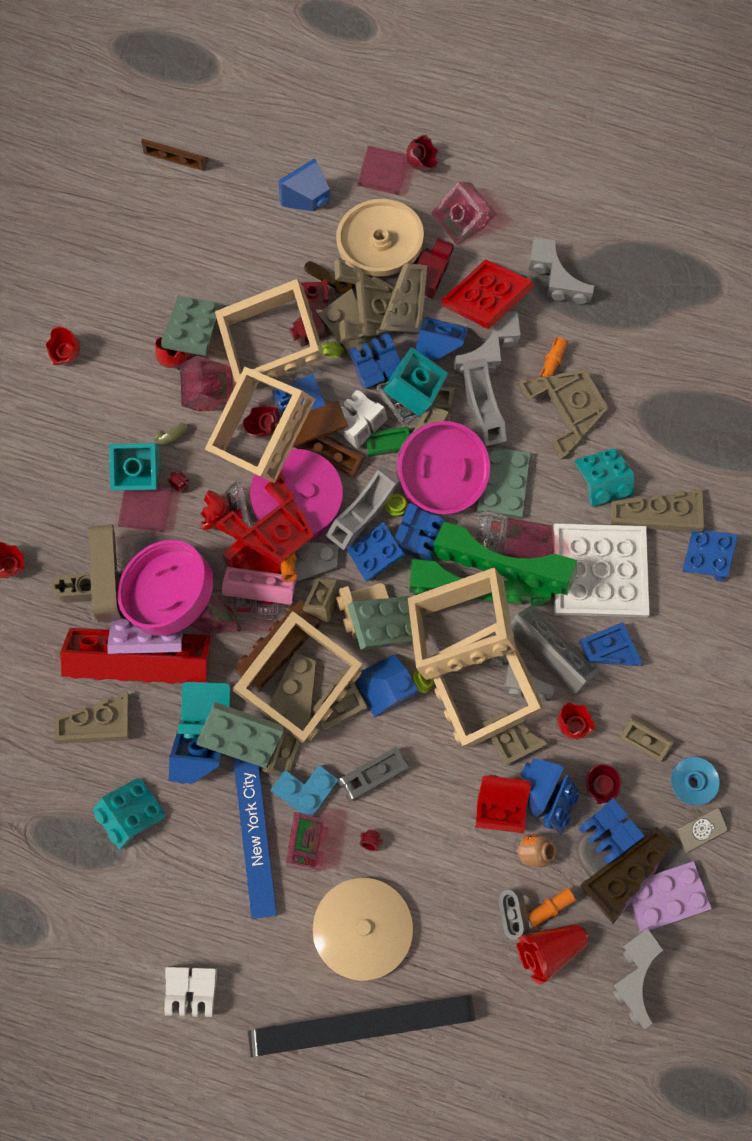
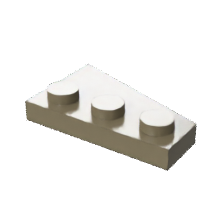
M351 288L319 312L318 315L325 328L340 343V346L344 348L349 356V349L356 347L363 357L361 344L366 342L372 350L371 337L341 342L339 323L343 319L359 322L358 303Z
M126 691L118 697L110 700H101L99 704L88 708L82 707L54 717L55 744L129 740V693Z

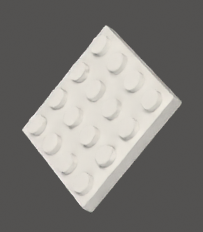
M553 525V554L577 560V574L568 596L561 593L554 594V615L646 618L649 616L646 526Z

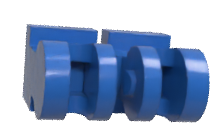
M388 333L381 335L383 348L376 338L371 340L372 350L378 358L377 361H374L372 350L366 342L361 344L363 357L356 347L349 349L362 388L370 387L390 378L401 362Z
M409 503L394 539L406 555L415 556L420 560L432 561L434 553L430 550H434L435 540L433 539H436L439 533L437 529H441L443 522H446V520L440 516L417 508L418 506Z
M614 798L578 828L582 833L590 827L595 828V833L587 839L590 843L595 839L598 840L603 837L602 833L606 830L611 833L612 836L607 840L604 838L595 849L599 853L607 846L611 848V852L603 858L607 864L644 837L643 833L631 819L622 823V820L628 815Z

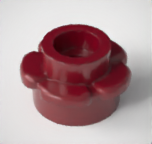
M171 473L172 476L168 479V482L177 492L181 493L184 489L187 490L189 488V479L184 473Z
M367 830L360 834L361 840L359 844L364 849L378 851L380 844H383L380 834L374 830Z

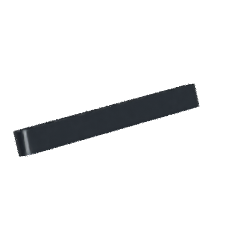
M465 995L248 1030L247 1033L250 1057L476 1020L472 996Z

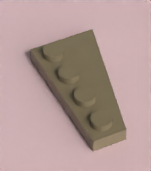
M702 488L688 493L680 491L674 492V495L662 496L659 494L652 495V498L646 499L638 497L612 501L610 505V525L646 526L648 529L702 533L704 529Z

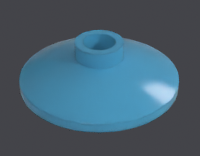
M688 757L681 760L674 767L671 774V786L675 795L681 801L689 805L699 806L710 802L716 796L719 789V776L714 766L707 760L699 757ZM691 778L696 780V787L689 784Z

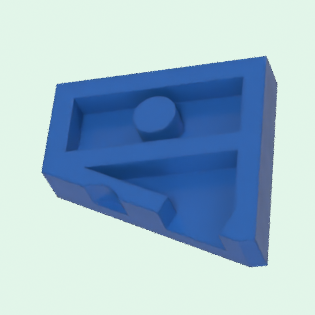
M623 622L579 641L589 663L640 666L642 664L641 658Z

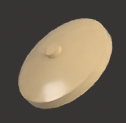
M373 199L356 205L343 216L337 228L336 241L339 254L348 266L352 268L356 266L362 269V273L365 275L388 276L401 272L404 263L413 264L423 248L424 231L420 218L407 205L390 199Z
M371 878L350 879L332 888L318 905L313 921L315 946L324 963L340 976L357 981L378 979L393 971L408 953L413 936L412 917L404 899L391 886Z

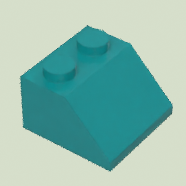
M411 347L390 376L383 392L420 417L433 404L448 372Z
M109 444L110 491L157 490L161 469L160 444Z

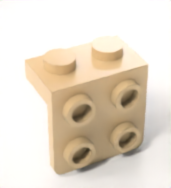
M379 583L350 592L348 586L339 589V597H336L339 610L344 611L346 619H343L346 632H351L353 640L357 639L347 605L352 601L389 598L384 584Z

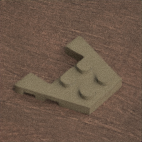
M338 258L334 262L335 279L356 284L359 322L343 319L339 323L341 342L398 332L379 330L395 287L375 276L371 278L363 274L362 269L356 266L352 268L345 264V260Z
M586 369L549 377H537L532 380L525 379L517 383L526 401L547 391L570 430L551 441L560 460L569 453L608 409Z

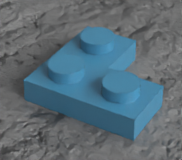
M320 765L316 767L305 784L284 770L270 791L304 817L311 819L338 779Z

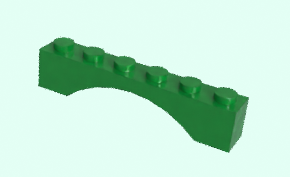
M443 522L434 541L435 556L441 560L460 563L464 567H473L482 571L495 567L500 576L508 580H517L531 587L544 588L554 594L561 593L568 596L577 574V560L555 553L530 559L503 556L490 551L478 543L465 527Z
M412 559L409 593L418 595L462 578L446 571L436 561ZM517 580L504 581L508 604L519 605L521 602L530 603L531 606L542 607L544 604H548L551 599V592L547 589L531 587ZM492 592L476 597L477 599H484L485 602L494 603Z

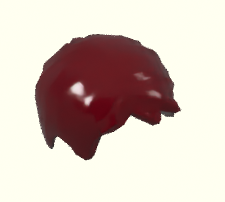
M420 135L418 138L413 139L406 149L407 162L416 170L433 169L438 163L436 161L438 149L434 148L431 139L427 135Z
M260 405L251 408L250 414L243 420L245 431L257 439H267L273 436L275 431L274 425L280 421L278 408L272 405L269 407Z
M597 764L587 773V791L597 801V804L606 803L609 799H615L621 791V775L615 767L609 764Z

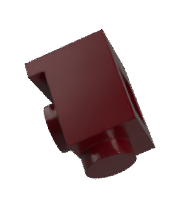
M323 279V282H301L310 310L325 309L328 306L327 279Z
M313 309L311 314L320 339L325 337V326L316 309ZM299 317L293 322V327L289 329L292 339L294 341L297 340L302 347L309 344L302 317Z

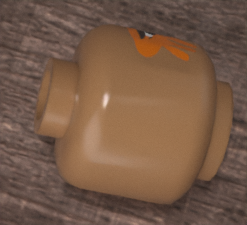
M527 834L520 841L517 852L524 865L546 867L555 858L556 849L548 836Z

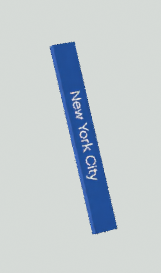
M233 757L251 919L277 916L259 766Z

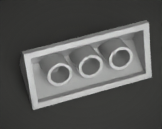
M534 606L519 612L512 620L511 626L514 636L574 695L600 671L593 663H589L587 658Z

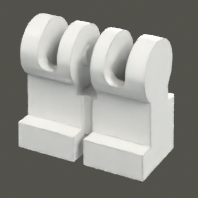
M356 390L351 395L354 401L347 399L344 402L346 409L341 407L348 427L337 432L341 433L348 442L358 449L371 435L370 430L374 433L388 418L384 406L379 403L375 404L362 392Z
M166 967L165 1016L173 1015L175 1001L179 1002V1015L185 1016L189 1005L187 992H194L193 1001L190 1004L192 1016L198 1017L199 1004L204 1002L205 1017H212L218 968H193L191 976L190 967Z

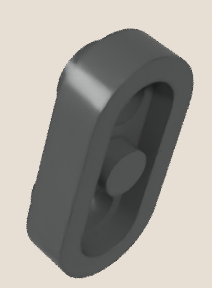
M517 889L504 890L499 896V907L504 932L509 939L518 940V937L528 934L530 929L525 900L522 893Z

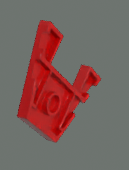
M281 473L278 475L275 483L270 481L264 488L280 505L255 525L249 528L233 510L216 524V527L222 532L279 565L314 536L302 510H299L293 499L295 497L292 491L288 490L285 484L286 480Z

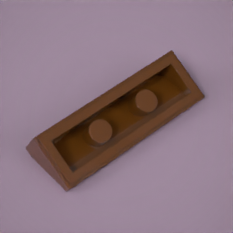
M146 139L141 141L144 154L201 171L205 170L209 160L208 157Z
M339 401L311 410L293 447L347 428L348 424Z
M328 435L295 447L321 455L334 468L353 478L366 458L365 454Z

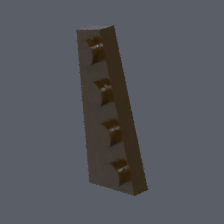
M656 827L581 884V888L611 923L614 924L673 850L674 845Z

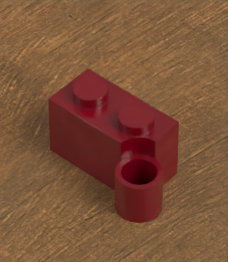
M437 238L433 250L426 248L425 251H421L415 260L418 265H427L425 296L431 299L434 298L448 268L454 249V244Z

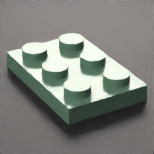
M178 296L161 341L162 348L206 356L217 324L215 311L221 309V303Z
M486 447L490 459V475L487 486L478 499L476 513L522 519L530 453Z
M409 596L352 601L347 605L361 650L413 644L408 606Z
M214 702L197 739V745L266 768L283 734L284 726Z

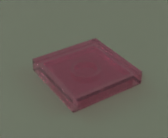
M368 146L359 175L358 186L399 195L408 164L406 154Z
M158 485L157 490H124L118 526L164 533L172 487Z

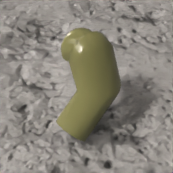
M180 422L167 433L158 431L154 435V440L160 446H166L188 432V427L184 422Z

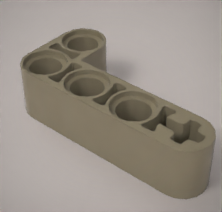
M114 526L89 527L93 613L98 622L117 621L123 619V613L120 610L117 596L118 574Z
M117 571L118 585L123 571ZM90 574L65 575L53 580L51 588L59 601L64 603L92 601L91 590L87 592L82 591L84 585L91 584ZM67 586L68 588H65V592L61 593L63 587Z

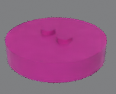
M438 421L421 426L407 437L397 456L396 474L397 479L400 480L401 490L414 505L431 513L451 514L468 508L482 495L489 480L490 459L484 443L471 429L456 422Z
M291 449L280 473L286 480L285 484L288 490L292 491L295 497L293 500L298 509L302 510L314 533L312 539L327 532L340 514L343 500L341 479L333 465L321 455L308 450ZM255 474L251 482L250 498L257 521H260L280 504L264 489L270 481Z
M164 540L149 545L134 556L122 573L117 592L120 610L133 625L147 634L164 636L181 631L192 624L207 606L213 589L212 570L207 560L186 542Z

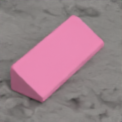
M227 567L222 583V594L224 596L292 604L296 579L291 582H285L282 580V574Z

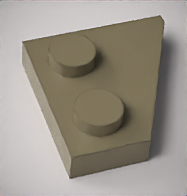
M346 667L340 671L335 681L328 687L323 697L314 706L313 711L315 714L347 673ZM351 681L344 688L347 690V693L340 702L335 700L330 706L333 712L325 722L319 721L324 731L367 709L359 691Z
M503 712L483 722V726L486 727L508 716V714ZM517 724L490 738L504 766L547 745L542 738L536 737L522 724Z

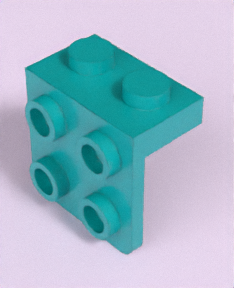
M608 449L575 460V466L588 484V502L591 507L634 495V473L617 449Z
M184 682L181 693V721L178 723L177 734H184V738H198V734H200L214 702L230 707V685L228 683Z
M136 778L101 797L92 809L95 819L98 823L102 824L108 833L110 841L119 850L126 847L135 835L158 823L165 817V812L140 778Z

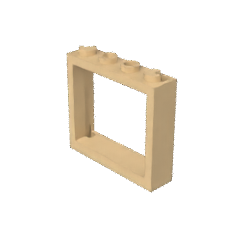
M297 279L215 311L236 384L242 370L229 326L295 299L297 300L310 347L252 370L276 380L280 375L294 373L298 368L306 365H315L314 362L325 358L304 287Z
M244 367L205 450L275 483L312 408L315 398L297 388ZM260 381L288 393L292 397L256 467L225 452Z
M495 567L408 598L416 669L426 680L433 677L437 678L442 674L458 671L463 667L479 664L487 659L503 656L505 653L516 650L504 580ZM492 592L499 634L428 658L422 616Z
M292 611L235 685L233 691L273 722L284 726L286 732L303 743L306 739L312 740L318 732L315 726L320 720L325 722L333 712L330 708L335 700L340 702L345 696L347 690L344 688L348 682L354 683L362 672L359 668L362 663ZM295 625L351 666L303 731L247 689Z
M497 623L430 657L498 635ZM516 644V650L505 653L529 706L468 735L443 676L430 678L434 680L437 687L434 689L437 698L443 701L446 707L444 714L449 723H453L456 730L453 734L459 745L462 744V746L470 748L546 711Z

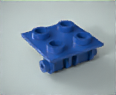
M314 374L288 384L315 398L311 410L325 405ZM275 389L272 393L282 416L292 395Z
M384 522L347 548L366 582L371 579L374 581L382 571H387L385 569L387 566L391 568V563L395 564L400 559L402 560L406 554L399 547Z
M704 530L702 533L692 532L682 571L712 575L714 580L722 582L724 578L729 576L738 534Z
M565 775L564 780L556 785L553 797L551 798L554 805H548V808L551 810H546L542 820L544 821V827L548 829L554 827L559 834H562L563 829L568 827L572 806H576L579 800V790L568 775Z

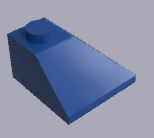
M315 158L279 180V197L282 207L314 211L317 208L324 207L330 201V188Z
M426 317L419 332L416 350L431 361L438 360L463 345L468 327Z
M395 654L362 670V673L355 681L374 718L416 697L418 692L409 672Z
M176 734L169 756L168 781L182 784L195 783L219 766L222 753L197 745L198 738H184V734Z
M536 758L533 759L531 764L526 762L520 775L524 777L523 780L531 782L527 803L533 817L537 818L544 811L564 770L563 766Z

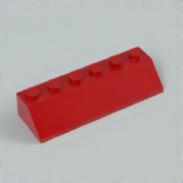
M69 628L60 651L61 677H70L72 679L93 678L95 680L112 679L123 682L128 680L145 683L166 682L168 684L207 682L211 635L183 634L181 652L108 654L107 644L110 630Z

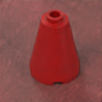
M571 924L524 934L518 937L520 942L516 944V948L524 969L530 968L534 974L530 976L531 979L537 984H544L587 947L589 936L584 927H580L578 924Z

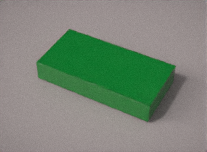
M409 426L372 432L365 441L368 457L399 452L402 444L410 435Z

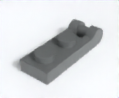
M395 747L341 777L338 783L347 792L346 797L348 801L352 802L361 795L406 771L409 767L398 748ZM358 778L362 786L356 789L352 781Z

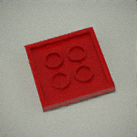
M485 259L450 291L441 302L443 307L490 329L533 289L534 285L532 280Z

